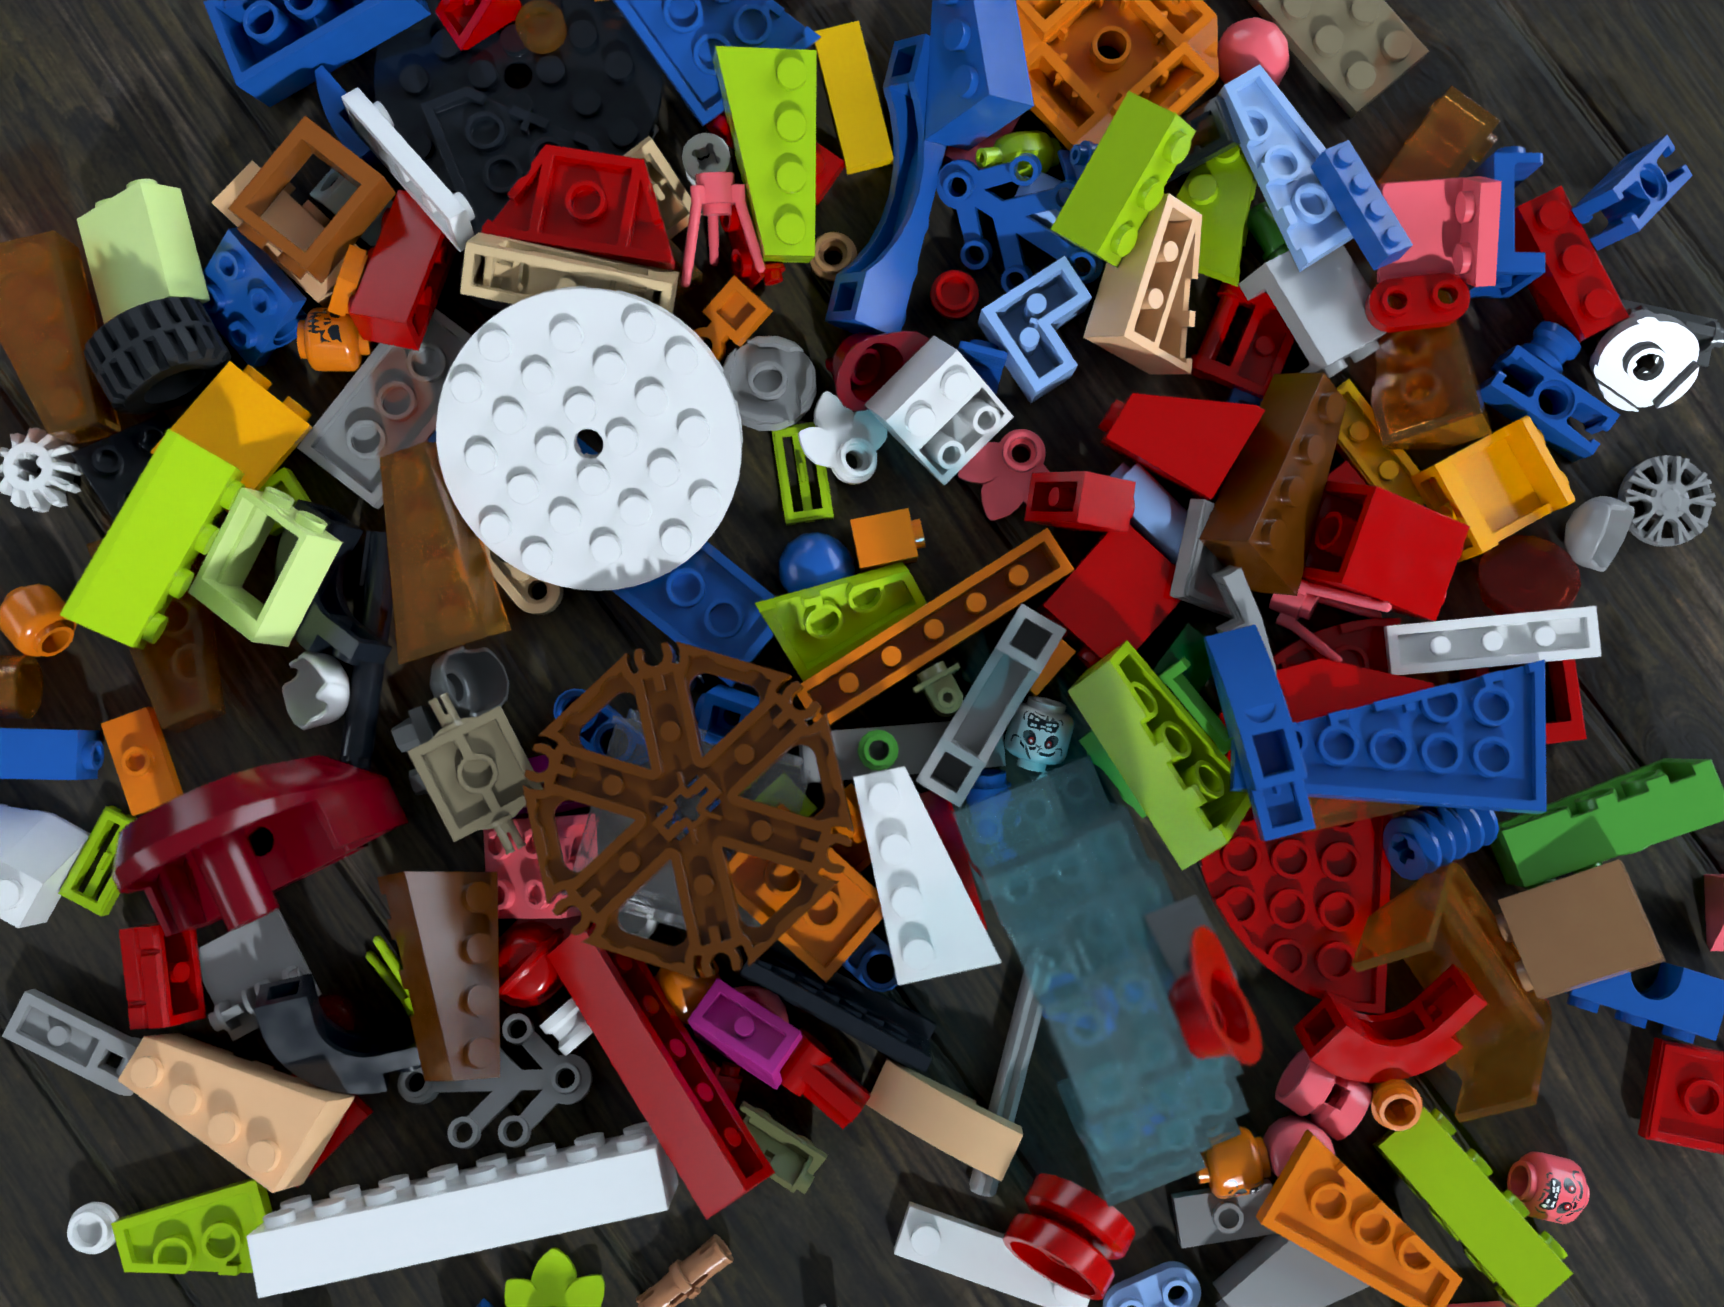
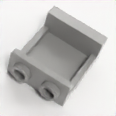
M1344 245L1299 272L1290 251H1287L1264 263L1238 284L1248 301L1264 292L1268 293L1309 361V366L1300 373L1324 372L1330 378L1348 367L1344 360L1345 358L1350 356L1355 364L1380 349L1381 347L1377 339L1388 333L1376 329L1368 321L1365 314V302L1371 293V289Z

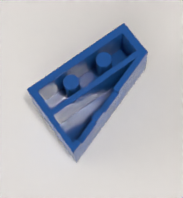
M932 0L924 141L969 151L1034 106L1016 0Z

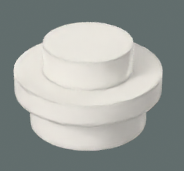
M90 1202L77 1209L71 1216L67 1229V1237L72 1247L87 1254H98L110 1248L116 1242L111 1223L119 1218L117 1212L103 1202Z

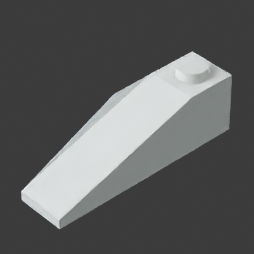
M0 803V919L17 928L47 922L62 896L58 892L90 833L54 813L16 808Z

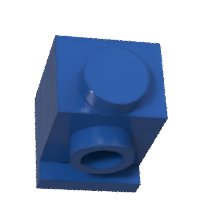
M721 684L716 685L706 693H702L695 707L701 741L716 745L759 705V697ZM730 711L741 714L739 721L734 720L730 716Z

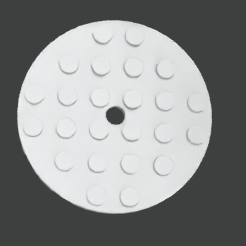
M585 286L548 290L525 298L499 312L479 328L460 350L444 382L438 404L436 443L439 463L450 496L462 518L490 550L510 565L539 580L577 590L602 591L633 587L663 576L686 562L707 542L724 518L734 496L740 476L743 434L737 400L733 397L729 383L723 374L724 370L710 348L689 326L663 307L642 297L619 290L585 288ZM584 429H592L598 432L603 440L602 452L595 455L581 453V448L577 443L578 432Z

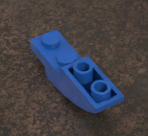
M1256 624L1203 637L1229 738H1234L1260 840L1268 841L1315 829L1316 826L1303 780L1308 778L1301 749L1278 678Z

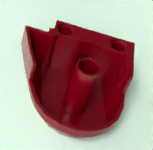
M323 755L262 765L201 786L158 806L127 824L118 835L112 878L120 893L127 894L145 891L166 937L208 926L221 919L224 920L228 931H233L279 909L280 906L274 893L368 847V842L409 821L388 778ZM263 828L270 830L274 838V845L269 853L263 851L258 842L259 834Z

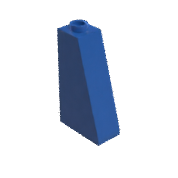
M0 728V779H98V770L104 761V746L100 741V730Z

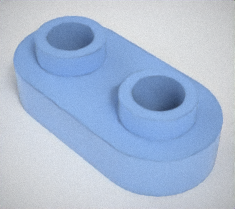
M1168 1261L1113 1285L1105 1294L1103 1307H1197L1201 1298V1287L1198 1279L1188 1266L1177 1261ZM1180 1285L1184 1287V1293L1180 1298L1170 1299L1168 1297V1292L1173 1286Z

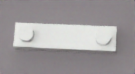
M358 87L341 96L352 127L357 135L459 252L463 251L466 242L475 236L470 222L475 219V215L466 198L460 192L451 193L396 131L389 113L379 101L372 104Z
M1596 606L1384 627L1388 673L1395 675L1526 664L1544 659L1545 662L1602 657Z
M909 1201L894 1246L895 1255L1043 1307H1088L1090 1299L1081 1297L1054 1284L1025 1265L1005 1246L1002 1239L1005 1234Z

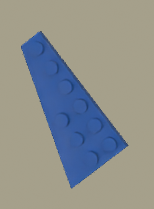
M612 0L702 127L725 111L719 81L713 64L715 46L806 50L821 38L820 35L808 26H803L785 12V9L774 0Z
M1545 659L1528 663L1521 667L1505 671L1500 670L1477 678L1453 684L1448 683L1297 723L1293 722L1308 778L1303 779L1308 797L1529 814L1547 812ZM1233 738L1231 740L1230 791L1247 792Z

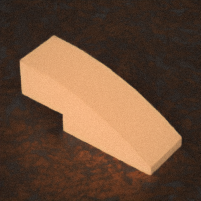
M889 1058L886 1059L871 1091V1097L866 1103L867 1106L913 1135L1001 1182L1023 1137L1021 1126L976 1105L975 1100Z

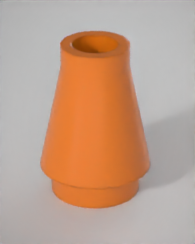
M1404 1079L1369 1083L1373 1091L1371 1111L1379 1124L1391 1130L1403 1131L1413 1127L1418 1122L1423 1107L1422 1098L1418 1091Z

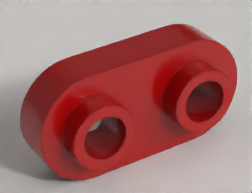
M1451 273L1391 278L1380 282L1368 295L1365 302V314L1373 327L1388 333L1445 327L1453 324L1466 312L1470 304V291L1460 277ZM1438 291H1447L1452 297V303L1445 304L1441 302L1438 298ZM1388 296L1398 297L1402 302V309L1391 308L1387 302Z

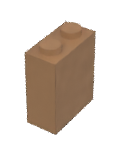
M1619 859L1498 900L1502 913L1495 915L1498 927L1506 943L1515 942L1522 959L1514 963L1516 972L1525 991L1534 989L1537 998H1549L1666 961L1627 870Z

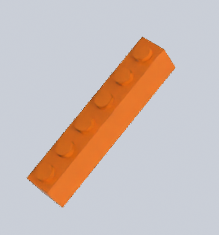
M1047 527L802 682L801 685L804 688L797 696L805 709L817 701L822 707L819 714L812 720L816 723L826 712L831 726L1068 576L1075 569Z

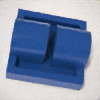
M238 227L227 230L203 272L210 301L204 303L203 306L216 329L243 360L255 368L266 365L276 348L283 347L297 338L299 320H306L307 314L302 309L307 299L270 256L237 230Z

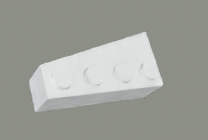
M905 766L853 777L898 985L1002 963Z

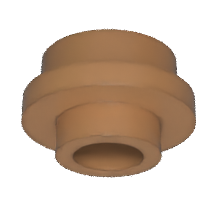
M824 233L815 239V257L810 261L811 268L820 278L827 281H835L836 274L857 257L856 246L848 236L842 233ZM830 251H837L843 258L839 264L830 265L824 260L825 255Z

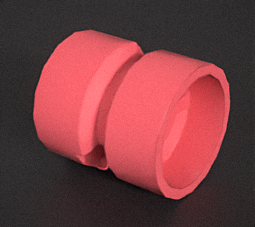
M1304 1048L1290 1061L1275 1091L1276 1100L1301 1117L1310 1114L1311 1122L1337 1141L1347 1137L1359 1125L1367 1112L1373 1095L1372 1087L1367 1083L1344 1079L1311 1061Z

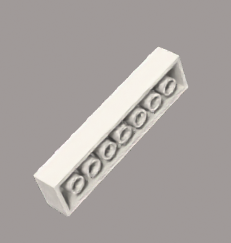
M642 1122L624 1128V1135L605 1139L603 1132L580 1136L574 1140V1146L556 1149L555 1143H544L526 1149V1156L507 1160L506 1153L493 1154L478 1159L476 1167L458 1170L456 1163L446 1164L427 1171L428 1177L409 1180L408 1174L395 1175L379 1181L378 1188L361 1191L359 1184L344 1186L329 1193L330 1198L313 1202L311 1195L297 1196L281 1202L280 1210L263 1216V1223L246 1236L258 1298L667 1211L679 1184L676 1169L648 1122Z

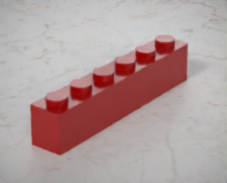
M593 923L586 933L577 936L571 934L550 952L547 957L707 1220L769 1178L775 1171L672 1005L665 997L645 962L582 943L595 930L597 924Z

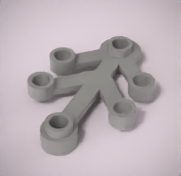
M517 1013L510 1015L504 1021L502 1026L503 1036L514 1045H522L542 1069L522 1070L500 1048V1077L425 1081L420 1091L413 1092L409 1085L410 1079L417 1073L423 1074L422 1067L414 1071L400 1073L398 1090L406 1101L415 1104H427L433 1101L439 1093L491 1092L467 1117L456 1118L449 1125L447 1136L450 1143L462 1149L475 1146L480 1140L481 1132L521 1091L542 1090L519 1116L506 1117L498 1127L500 1141L506 1146L517 1148L528 1142L533 1128L557 1104L572 1105L581 1101L588 1094L593 1080L590 1066L577 1055H558L535 1032L533 1021L527 1016ZM517 1021H524L527 1025L525 1035L518 1039L513 1038L510 1031L512 1025ZM564 1070H572L575 1075L574 1083L568 1088H561L558 1084L560 1073ZM513 1122H519L523 1127V1134L520 1139L512 1142L507 1137V1128ZM468 1123L473 1130L472 1136L467 1142L461 1143L457 1138V1129L462 1124Z

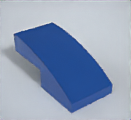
M321 65L315 70L316 85L321 104L334 133L341 144L376 171L380 170L384 165L352 127L341 98L347 92Z

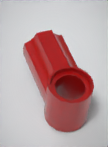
M800 1028L802 1039L779 1071L782 1078L781 1084L797 1096H802L803 1094L844 1129L862 1111L871 1097V1093L832 1060L833 1055L819 1040L806 1030Z

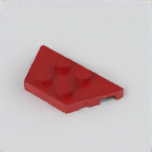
M546 144L532 161L529 173L518 179L507 195L510 200L493 222L487 219L481 230V233L645 266L674 270L675 260L645 160Z

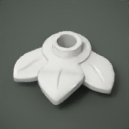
M828 391L824 392L814 409L815 427L806 428L798 433L801 448L813 463L831 468L835 476L842 482L852 485L863 483L871 478L876 470V451L886 441L887 429L870 410L856 411L854 413L852 410L844 407L834 394ZM847 453L853 454L856 457V469L851 468L847 464Z

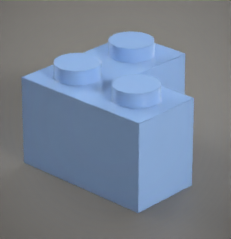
M1065 256L981 309L978 325L989 342L999 347L998 350L1008 353L1005 366L1030 404L1070 379L1078 366L1055 330L1085 312L1092 296Z

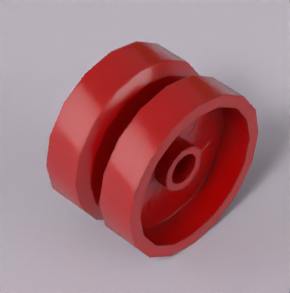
M1040 1173L1035 1177L1024 1198L1031 1214L1019 1213L1014 1216L1002 1238L1003 1242L1015 1257L1047 1280L1081 1297L1096 1301L1104 1298L1115 1276L1113 1268L1107 1259L1118 1260L1125 1256L1135 1236L1134 1227L1123 1214L1091 1191L1061 1177Z

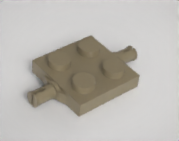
M448 692L440 695L439 698L448 713L447 715L444 713L437 697L428 701L442 729L431 740L407 751L453 842L477 830L494 828L506 851V855L514 852L515 849L507 832H509L517 849L526 845L512 820L526 806L522 784L536 790H542L543 787L541 783L530 781L524 776L526 770H534L501 706L478 717L460 719Z

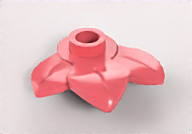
M1013 430L1007 433L1000 443L988 442L958 472V477L962 480L983 484L981 488V501L983 510L989 520L1003 519L1016 511L1023 501L1027 504L1032 473L1049 472L1043 464L1046 457L1044 443L1036 433L1030 430ZM1018 446L1025 447L1030 454L1029 460L1024 463L1015 461L1012 457V450Z

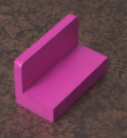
M718 978L688 1019L697 1039L776 1090L782 1083L779 1071L802 1039L800 1030Z

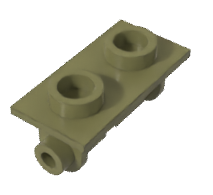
M941 661L917 675L918 678H916L919 685L913 687V697L915 698L923 693L935 714L941 717L954 715L963 702L962 692L953 677L960 669L959 664L956 663L947 668L945 663Z
M743 1101L737 1112L763 1154L771 1159L770 1165L775 1173L770 1178L792 1193L797 1189L805 1194L814 1180L815 1176L813 1174L826 1160L828 1154L815 1147L808 1138L793 1133L773 1120L766 1111L755 1108Z

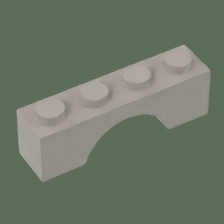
M1024 604L1019 606L964 698L962 705L955 713L919 773L916 782L959 808L961 807L987 764L1003 732L1026 694L1041 674L1065 634L1066 629Z

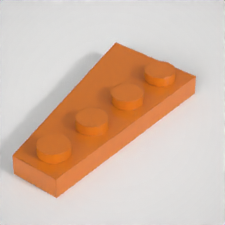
M1308 1128L1306 1129L1255 1216L1260 1224L1406 1307H1447L1463 1279Z

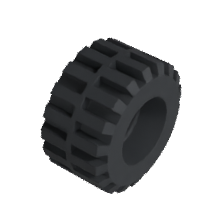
M191 297L163 298L128 309L100 327L85 344L86 349L83 351L88 364L114 410L121 414L132 415L166 410L198 396L232 358L203 304Z

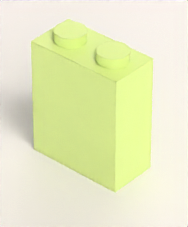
M153 179L134 180L126 185L127 189L112 198L98 201L94 209L77 218L104 324L128 309L153 300L169 297H191L194 300H199L202 304L210 301L181 188L160 185Z

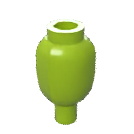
M1042 131L1013 132L997 139L993 147L979 148L976 152V163L979 168H987L1011 162L1022 153H1032L1041 162V172L1046 173L1051 167H1056L1059 164L1060 160L1057 152L1061 149V146L1056 138L1050 137ZM1020 161L1018 163V172L1022 177H1032L1033 167L1027 161Z

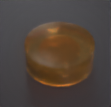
M548 0L530 1L519 10L516 16V31L523 45L530 51L539 54L551 53L557 50L565 41L567 25L561 10L554 3Z

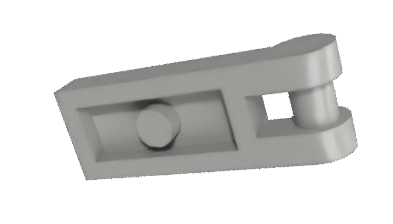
M36 989L24 992L2 1037L116 1094L123 1096L133 1095L134 1092L120 1083L118 1079L142 1039L130 1037ZM111 1052L123 1057L118 1068L106 1064Z

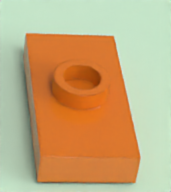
M145 707L101 723L132 816L147 813L183 795L154 707Z

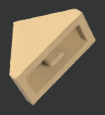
M648 136L623 156L645 160L667 236L670 240L688 226L691 197L653 139Z

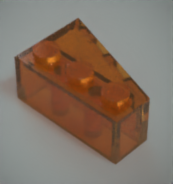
M1450 86L1434 101L1429 113L1419 126L1411 132L1403 147L1375 181L1376 185L1380 190L1381 184L1388 182L1461 177L1459 175L1471 158L1479 163L1495 144L1498 137L1492 131L1499 124L1500 120L1459 90Z

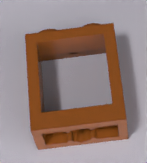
M304 116L228 209L242 221L237 230L260 249H263L269 243L281 252L276 260L301 280L308 273L322 284L346 255L349 245H354L396 192L383 175L308 117ZM314 154L356 186L357 190L306 252H304L260 217L310 156Z

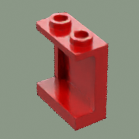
M1129 525L1128 532H1104L1099 542L1074 568L1075 570L1063 580L1036 610L1042 616L1066 629L1062 639L1066 637L1079 649V652L1076 654L1077 658L1087 668H1090L1126 640L1137 650L1181 600L1170 596L1176 566L1131 525Z

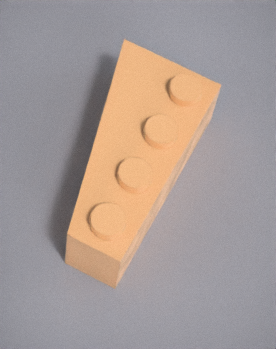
M180 1033L144 1036L118 1079L124 1086L272 1193L304 1184L355 1098L351 1094L317 1087L299 1077H293L276 1071L270 1065L234 1056L233 1052Z

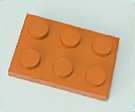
M780 802L775 806L776 808L790 811ZM831 847L828 850L830 861L844 866V872L834 874L821 868L819 873L829 880L839 882L778 939L826 983L883 918L878 890ZM735 851L728 859L737 903L761 925L794 896L800 888L801 879L794 868L739 851Z

